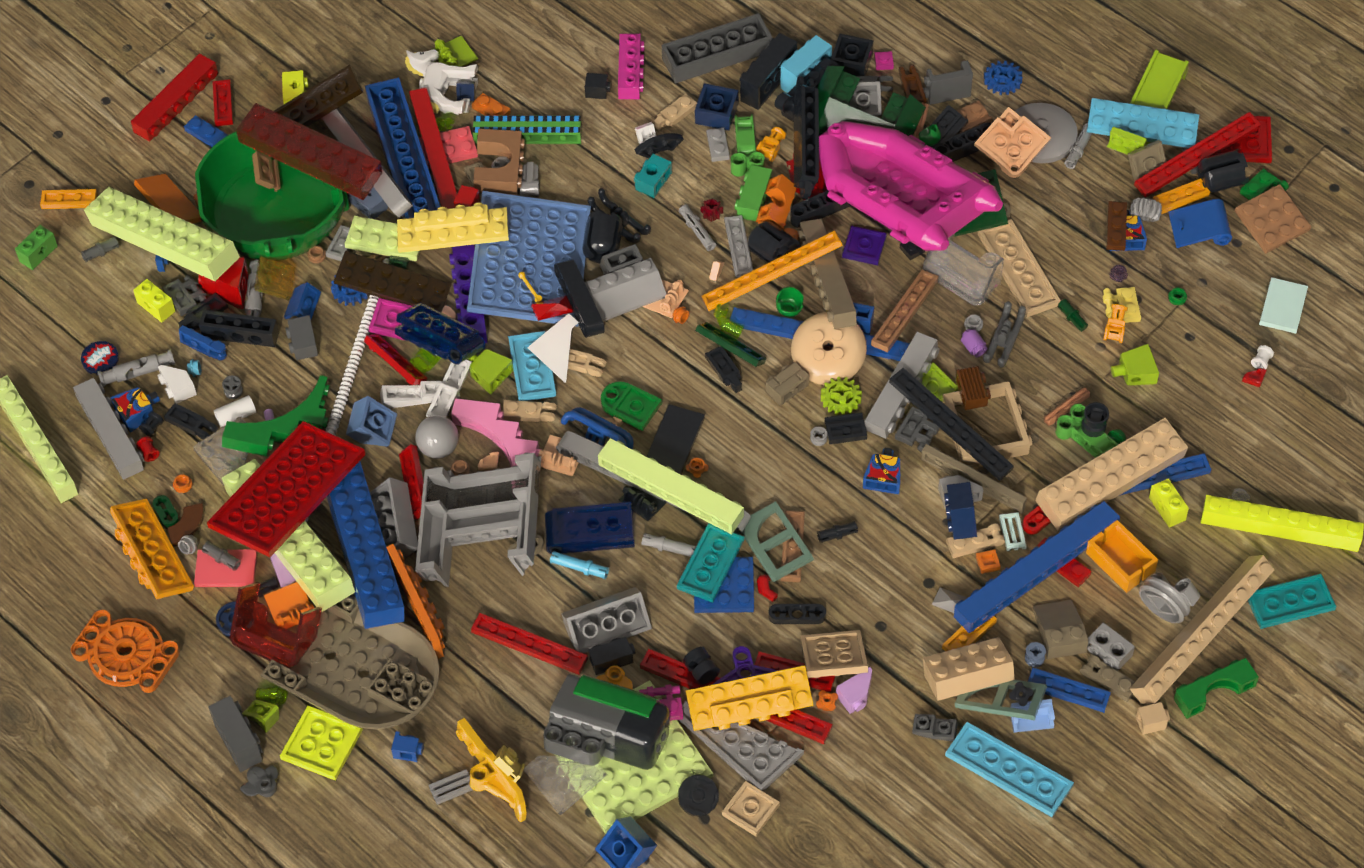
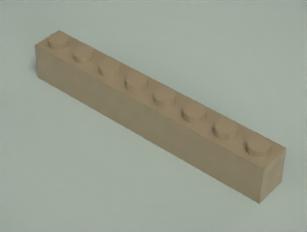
M822 219L800 222L798 238L799 241H802V246L827 234ZM834 251L808 262L811 274L815 275V285L819 287L820 299L823 298L824 310H828V321L832 322L834 329L856 326V309Z

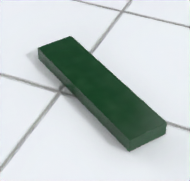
M708 322L697 325L696 332L753 366L757 367L765 364L767 359L765 356Z

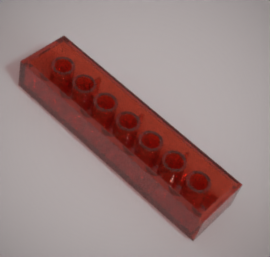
M257 103L254 104L236 129L240 143L361 200L366 198L382 175L381 161Z

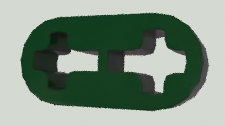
M160 495L154 498L152 504L155 513L165 528L168 529L180 521L174 506L167 496ZM163 503L166 509H162L159 504ZM167 515H170V517H171L173 520H172V521L167 520V517H166V516H167Z

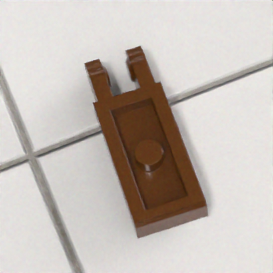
M909 66V75L905 74L903 67H899V76L906 98L911 94L920 103H926L925 93L915 66Z

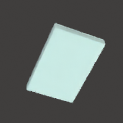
M1271 277L1259 325L1296 334L1308 286Z

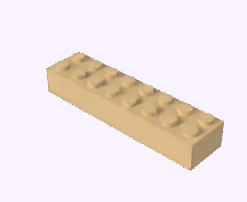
M1163 418L1038 492L1035 501L1057 531H1059L1064 526L1073 523L1078 516H1084L1094 505H1099L1103 501L1109 502L1184 458L1188 446L1169 421Z

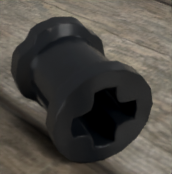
M151 411L148 414L147 420L140 424L139 429L145 435L153 437L154 431L159 425L163 424L164 420L159 414Z

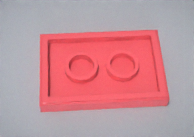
M253 549L227 550L229 554L241 560L239 568L233 571L223 563L215 562L213 557L203 553L202 550H198L194 580L195 587L254 586L257 551Z

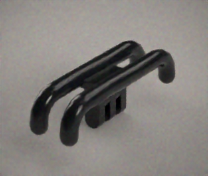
M603 188L598 190L600 200L610 209V215L613 212L623 220L622 236L636 244L641 239L639 233L642 235L650 234V225L643 227L629 216L626 211H623L621 207L613 203L606 196ZM590 196L588 198V205L591 206V210L593 212L601 210L596 205L594 197ZM629 224L639 233L632 235L624 227Z

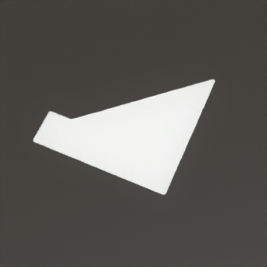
M567 314L528 347L533 354L565 383L567 379L571 331L579 323L570 314Z

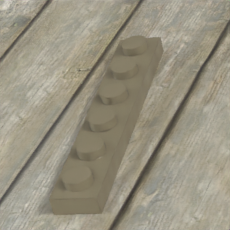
M926 444L922 449L921 460L951 476L959 475L982 486L984 494L1021 514L1026 508L1027 498L1022 493L1009 489L1005 484L998 483L988 475L974 470L970 465H965L957 461L953 456L940 452L936 447Z

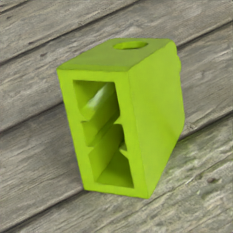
M1149 344L1122 353L1119 365L1111 366L1112 376H1123L1128 386L1157 384L1159 371Z
M488 349L484 350L479 356L473 353L466 358V360L472 362L469 366L470 376L489 394H492L513 372L511 359Z

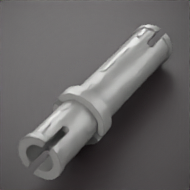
M1088 123L1083 126L1064 162L1069 169L1075 168L1093 134L1087 132Z
M687 204L681 206L679 213L685 219L686 225L693 230L707 251L713 250L717 244L700 223V218L692 212Z
M644 533L641 545L657 548L661 552L665 550L689 557L692 556L696 548L694 545L666 539V536L658 537Z

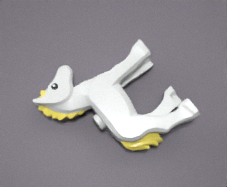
M432 49L430 51L414 53L406 50V67L413 74L424 77L420 79L419 88L427 87L433 112L438 114V111L445 114L452 112L457 115L468 113L471 104L470 99L464 98L460 101H452L446 98L444 94L449 86H456L457 81L475 82L476 90L478 78L473 77H475L478 71L477 64L467 67L450 66L434 62L439 57L437 50Z

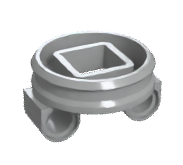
M1163 573L1153 574L1139 588V595L1143 603L1158 617L1170 623L1183 622L1184 617L1191 611L1190 606H1194L1200 598V593L1189 578L1181 579L1172 587Z

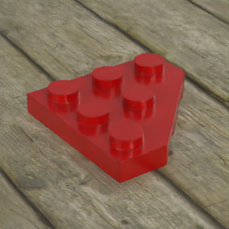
M1254 116L1261 124L1260 128L1220 153L1238 149V153L1244 154L1246 162L1271 163V117Z

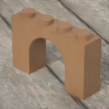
M478 129L477 154L504 156L510 160L507 165L500 168L475 167L474 188L479 189V193L488 191L517 195L518 188H521L522 177H519V175H522L523 164H520L524 159V151H521V149H524L525 139H521L522 131Z

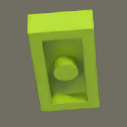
M255 699L242 714L248 720L257 722L267 733L279 720V707L275 704Z

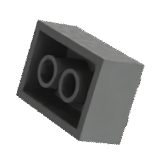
M228 696L208 706L214 726L240 773L262 762L260 754L263 753V750L260 746L259 738L255 732H252L248 718L243 716L239 702H234L232 697Z

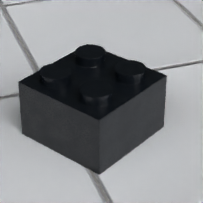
M839 33L831 60L838 63L839 66H844V72L854 76H866L873 56L874 40Z

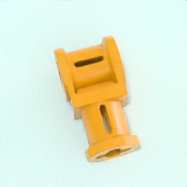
M773 127L770 136H765L759 142L756 152H761L764 157L773 162L780 150L781 140L786 138L784 130L780 127Z
M1112 304L1111 318H1108L1103 340L1111 339L1122 343L1125 331L1124 316L1125 311H1128V307Z

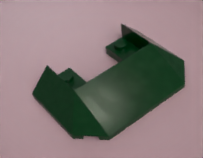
M827 66L817 87L819 94V136L826 132L832 124L839 123L840 121L897 129L907 136L914 135L926 107L911 94L906 98L893 92L880 119L849 106L860 78L844 72V66Z

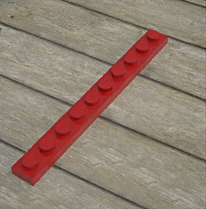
M648 649L640 663V669L689 689L709 686L721 679L716 677L705 685H699L692 676V672L687 669L683 662ZM797 709L790 711L791 715L779 717L778 714L770 715L771 719L766 720L821 744H825L833 726L831 723Z

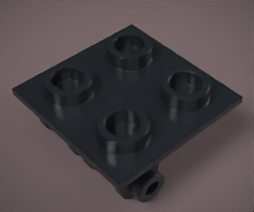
M631 486L623 488L622 492L624 495L619 499L620 502L646 521H649L667 503Z

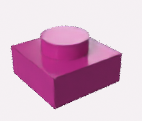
M892 51L874 52L876 70L894 69Z

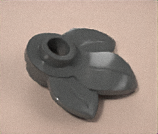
M273 765L265 770L261 767L250 768L247 772V779L249 781L241 786L240 790L247 796L258 794L263 797L273 796L277 790L276 779L279 775L277 768Z

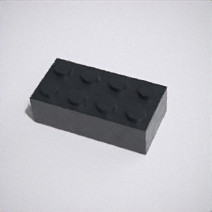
M781 33L776 38H772L769 46L761 51L757 60L753 61L749 69L740 76L739 92L741 102L757 110L761 108L781 84V64L783 61L788 60L797 50V41Z

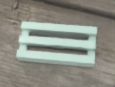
M1019 512L1000 514L999 521L1005 540L1006 551L1011 549L1018 550L1021 547L1026 549ZM1012 518H1015L1020 542L1018 543L1016 540ZM1005 519L1008 521L1012 543L1009 540Z

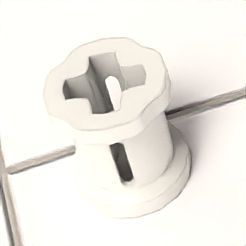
M1260 345L1257 349L1256 357L1251 360V364L1256 369H1267L1268 361L1274 356V352L1270 347Z

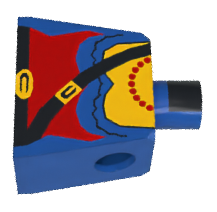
M1127 210L1125 251L1145 250L1147 237L1141 218L1139 216H1131L1130 211Z
M138 387L110 397L114 409L118 412L130 433L147 420L149 412L153 411L152 405L160 401L155 391L145 396L141 388Z
M884 448L882 455H872L863 477V489L899 494L900 458L893 457L894 451L892 449Z

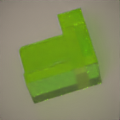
M422 347L411 358L410 362L424 374L430 371L442 356L439 354L434 357Z

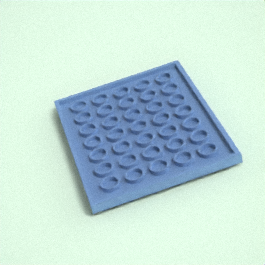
M482 191L481 203L487 205L488 209L507 207L509 240L475 244L467 312L538 321L531 307L532 304L536 303L535 297L523 279L519 278L518 274L520 272L525 273L526 279L535 292L542 296V301L565 296L555 275L554 264L573 259L582 278H584L586 257L583 254L582 246L591 206ZM573 312L567 313V314H570L572 317L575 318ZM567 314L539 320L538 322L556 324Z

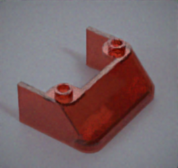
M255 582L238 588L230 632L232 644L269 661L274 660L287 668L297 665L317 638L322 608L317 607L301 613L297 633H294L267 621L269 615L267 607L257 602L261 583Z

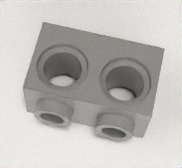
M1104 622L1088 637V651L1092 655L1098 656L1105 664L1117 671L1133 656L1135 646Z

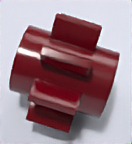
M713 198L704 201V206L700 207L703 219L711 222L720 219V214H723L721 201Z

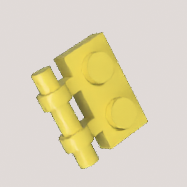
M1135 287L1117 288L1116 295L1111 294L1109 288L1103 290V302L1106 304L1107 309L1105 312L1108 318H1111L1112 314L1111 305L1118 303V305L1128 307V311H1125L1124 316L1125 323L1140 322L1141 315Z

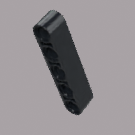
M572 259L555 263V275L571 304L573 314L579 322L578 324L584 337L587 338L604 333L603 320L575 261Z

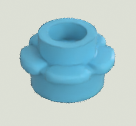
M192 359L187 364L188 374H192L194 378H196V375H201L202 369L200 361Z

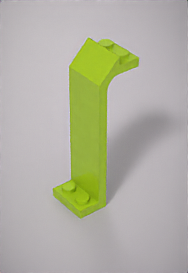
M1155 50L1130 104L1168 109L1181 80H1185L1187 76L1189 61L1185 60L1184 62ZM1112 127L1107 147L1128 155V153L1152 142H1147V138Z

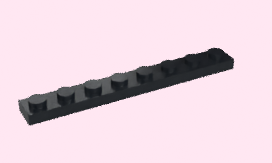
M902 368L889 379V383L999 481L1014 469L1013 464L907 370Z

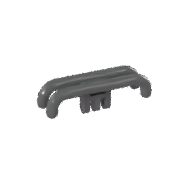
M1009 301L1004 304L1003 313L987 353L983 355V361L990 363L997 346L1004 347L1002 356L997 362L1000 368H1003L1008 361L1026 313V307L1020 306L1011 331L1012 323L1008 318L1012 303Z

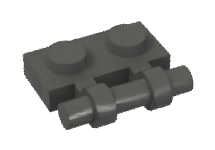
M190 275L184 278L186 281L184 283L177 279L162 287L163 292L172 298L174 307L181 316L187 314L188 310L197 305L196 301L202 302L207 299L206 293L200 290L198 282L192 279ZM188 290H192L194 293L190 295Z
M912 407L896 432L895 439L909 446H913L914 442L917 441L920 443L917 449L922 452L926 444L930 446L931 439L938 433L939 427L934 422L928 421L929 418L919 409ZM923 428L927 430L925 435L920 433Z

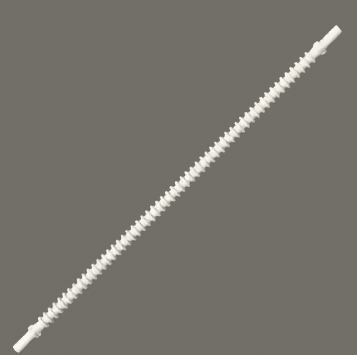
M385 258L383 262L390 264L391 260ZM369 296L370 299H368L367 307L362 317L363 320L359 326L360 329L355 339L356 342H354L353 351H351L350 359L345 369L346 373H344L341 386L330 414L331 418H329L328 427H326V432L335 436L339 428L338 424H340L342 418L341 415H343L345 409L344 406H346L348 400L347 397H349L351 391L350 388L355 378L354 375H356V370L358 369L357 366H359L361 360L360 357H362L363 349L365 348L364 344L366 343L364 339L366 335H369V326L379 299L376 296Z

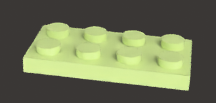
M354 216L345 241V248L412 261H417L420 251L399 253L397 223Z

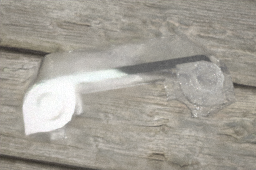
M954 233L947 238L949 246L946 250L927 252L923 263V270L939 276V284L970 304L981 305L1001 285L1004 259L992 252L985 253L981 258H978L951 241L955 235Z

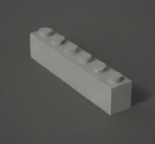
M917 332L891 377L904 368L922 383V375L928 373L933 358L936 359L940 349L938 348L937 339ZM889 380L865 419L866 431L887 439L890 433L894 432L896 421L898 418H902L906 404L910 403L904 395L889 383Z
M92 378L74 386L73 389L77 400L122 479L124 480L143 471L142 462H144V458L140 451H135L137 447L132 437H127L129 433L126 426L119 423L121 419L118 412L111 409L113 405L110 398H105L103 395L105 390L102 384H97L95 379Z

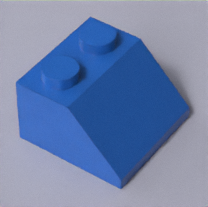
M630 816L616 819L595 850L611 868H637L649 858L657 844Z

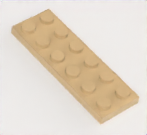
M1012 219L1008 220L1007 225L978 231L980 240L1018 304L1026 307V317L1058 306L1061 300Z

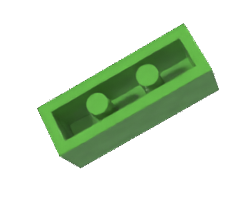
M751 165L749 172L746 171L744 177L745 185H741L739 192L740 200L737 199L735 203L737 216L742 215L743 219L756 222L760 207L764 206L767 197L765 192L769 180L772 178V169Z

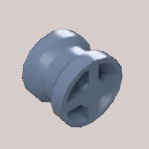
M1032 642L1027 646L1025 662L1029 666L1039 667L1044 663L1046 655L1044 645Z

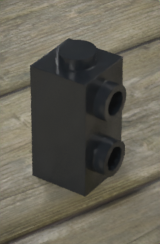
M626 637L615 638L609 643L598 644L588 649L589 660L595 675L605 673L611 666L623 667L634 663L633 655L636 654L633 644H629Z

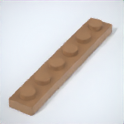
M921 270L871 340V346L887 353L937 284L939 276Z

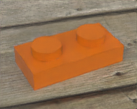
M484 93L472 103V109L485 116H509L511 113L509 107Z

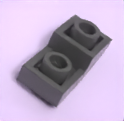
M915 714L912 733L931 739L954 741L958 722L956 719H936V716L931 714Z

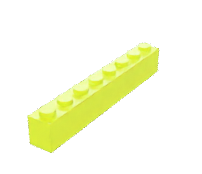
M1206 495L1201 518L1202 524L1355 552L1359 551L1364 530V523L1211 495Z

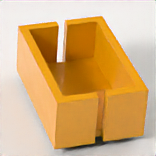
M1118 520L1105 528L1104 533L1100 532L1088 541L1086 554L1126 593L1140 583V579L1144 581L1156 572L1158 559Z

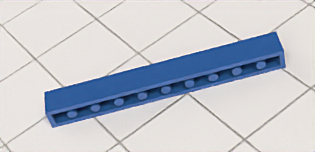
M1105 501L1099 505H1094L1084 516H1078L1070 526H1064L1057 535L1050 536L1043 545L1032 549L1025 558H1019L1011 568L1007 567L995 579L991 578L980 590H974L966 600H960L955 605L954 618L968 633H971L1087 550L1088 541L1100 532L1104 533V529L1116 520L1119 521L1120 516Z

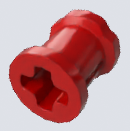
M143 437L136 443V447L143 453L145 462L154 461L159 457L160 452L154 447L151 437Z

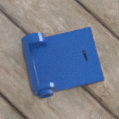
M1213 199L1168 212L1176 248L1213 239L1215 244L1224 246L1232 240L1225 205L1221 199Z

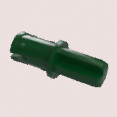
M1067 299L1059 302L1057 307L1065 314L1066 319L1071 321L1078 330L1084 331L1088 324L1079 315V310L1075 309Z

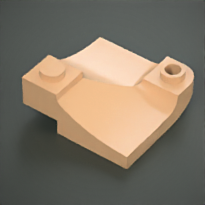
M1008 107L979 137L974 146L996 162L1009 177L1017 178L1048 144L1051 137L1024 115L1021 117ZM1015 167L1017 171H1012L1011 168Z

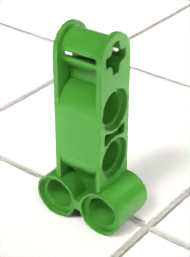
M753 114L742 117L735 115L737 153L731 156L730 165L731 173L734 176L740 177L750 170L751 165L765 168V157L761 152H756Z
M1075 404L1071 407L1070 415H1062L1058 418L1055 431L1058 438L1066 440L1071 437L1095 458L1119 445L1105 433L1099 437L1087 436L1081 429L1086 407L1082 404Z

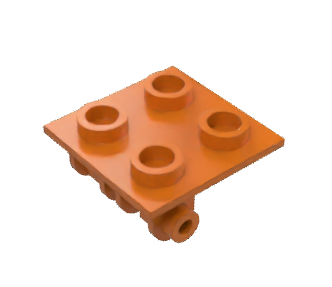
M297 582L264 595L279 632L305 622L315 614L313 604H310L307 594Z

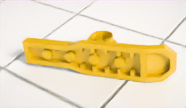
M465 718L459 720L456 731L457 737L460 741L465 742L469 753L480 762L470 770V787L475 791L486 790L496 797L507 801L509 806L514 809L516 819L523 822L526 820L527 812L522 790L510 775L507 776L493 763L496 756L486 747Z

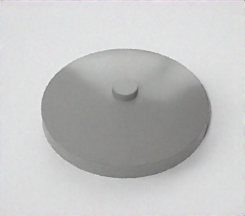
M1031 103L1014 111L1021 117L1024 115L1051 137L1048 144L1032 162L1051 163L1061 160L1069 154L1070 148L1074 146L1077 140L1078 131L1074 119L1068 112L1048 103Z

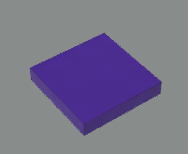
M851 226L842 258L878 266L887 233Z

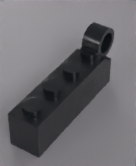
M825 57L804 77V85H807L808 79L812 78L814 79V87L817 88L827 66H839V64ZM796 85L788 93H780L774 103L775 108L781 111L782 116L794 122V92L796 91Z

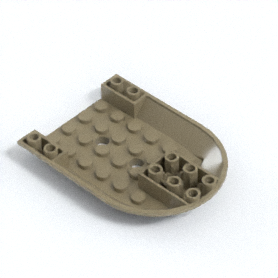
M350 595L323 612H320L318 609L279 662L271 660L262 672L261 677L350 725L365 729H385L407 722L427 706L438 685L439 664L430 642L420 632L402 622L365 629L357 600ZM329 653L336 654L335 658L331 660L325 657ZM361 671L369 672L367 677L362 678L358 676Z

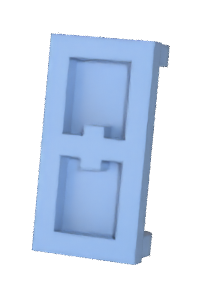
M1052 699L1042 700L1035 720L1011 717L1013 733L1054 728L1055 715ZM1028 701L1025 706H1020L1019 703H1011V708L1028 710L1031 701Z

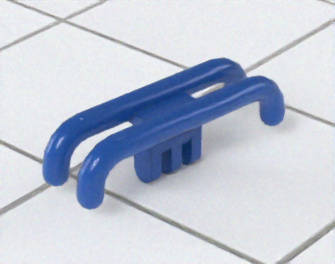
M574 408L566 412L561 418V424L566 425L568 421L577 420L588 426L585 438L590 440L592 437L591 441L595 443L598 441L599 445L603 446L606 438L609 437L615 441H621L626 447L633 449L634 441L629 432L585 408Z

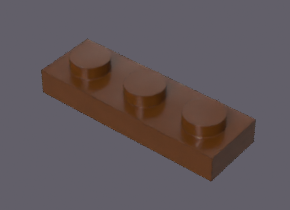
M1108 202L1107 250L1125 251L1127 202Z

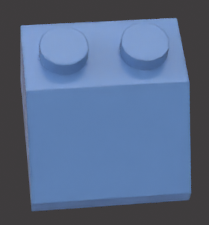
M366 396L354 403L346 435L362 444L387 447L390 445L397 413L373 398Z

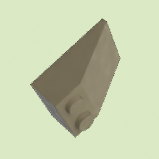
M1071 599L1032 607L1041 640L1046 649L1047 660L1087 652L1089 641L1085 627Z

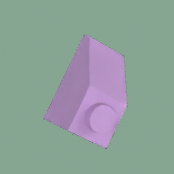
M871 667L868 668L867 673L857 674L836 688L838 699L849 714L862 710L867 704L872 681Z

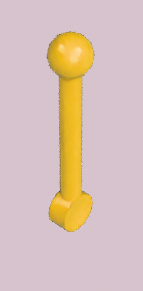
M520 272L518 276L520 279H523L527 287L534 295L535 302H541L542 296L538 295L535 292L529 281L526 279L525 273Z

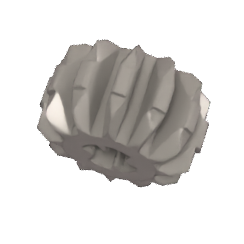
M1136 198L1131 204L1130 214L1131 216H1139L1142 221L1155 222L1161 216L1162 206L1161 203L1150 198Z

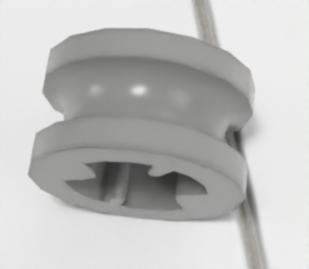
M814 427L811 430L810 441L813 445L822 446L827 442V431L825 428Z

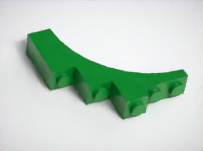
M320 375L315 388L308 398L297 408L285 415L257 423L227 421L222 435V447L267 457L269 450H273L274 442L283 443L303 421L319 429H326L329 417H326V409H324L326 400L323 399L324 395L328 396L330 385L327 384L328 377Z

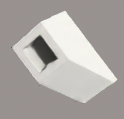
M164 365L158 366L160 374L157 376L161 385H166L165 391L169 399L173 398L177 404L197 395L187 371Z

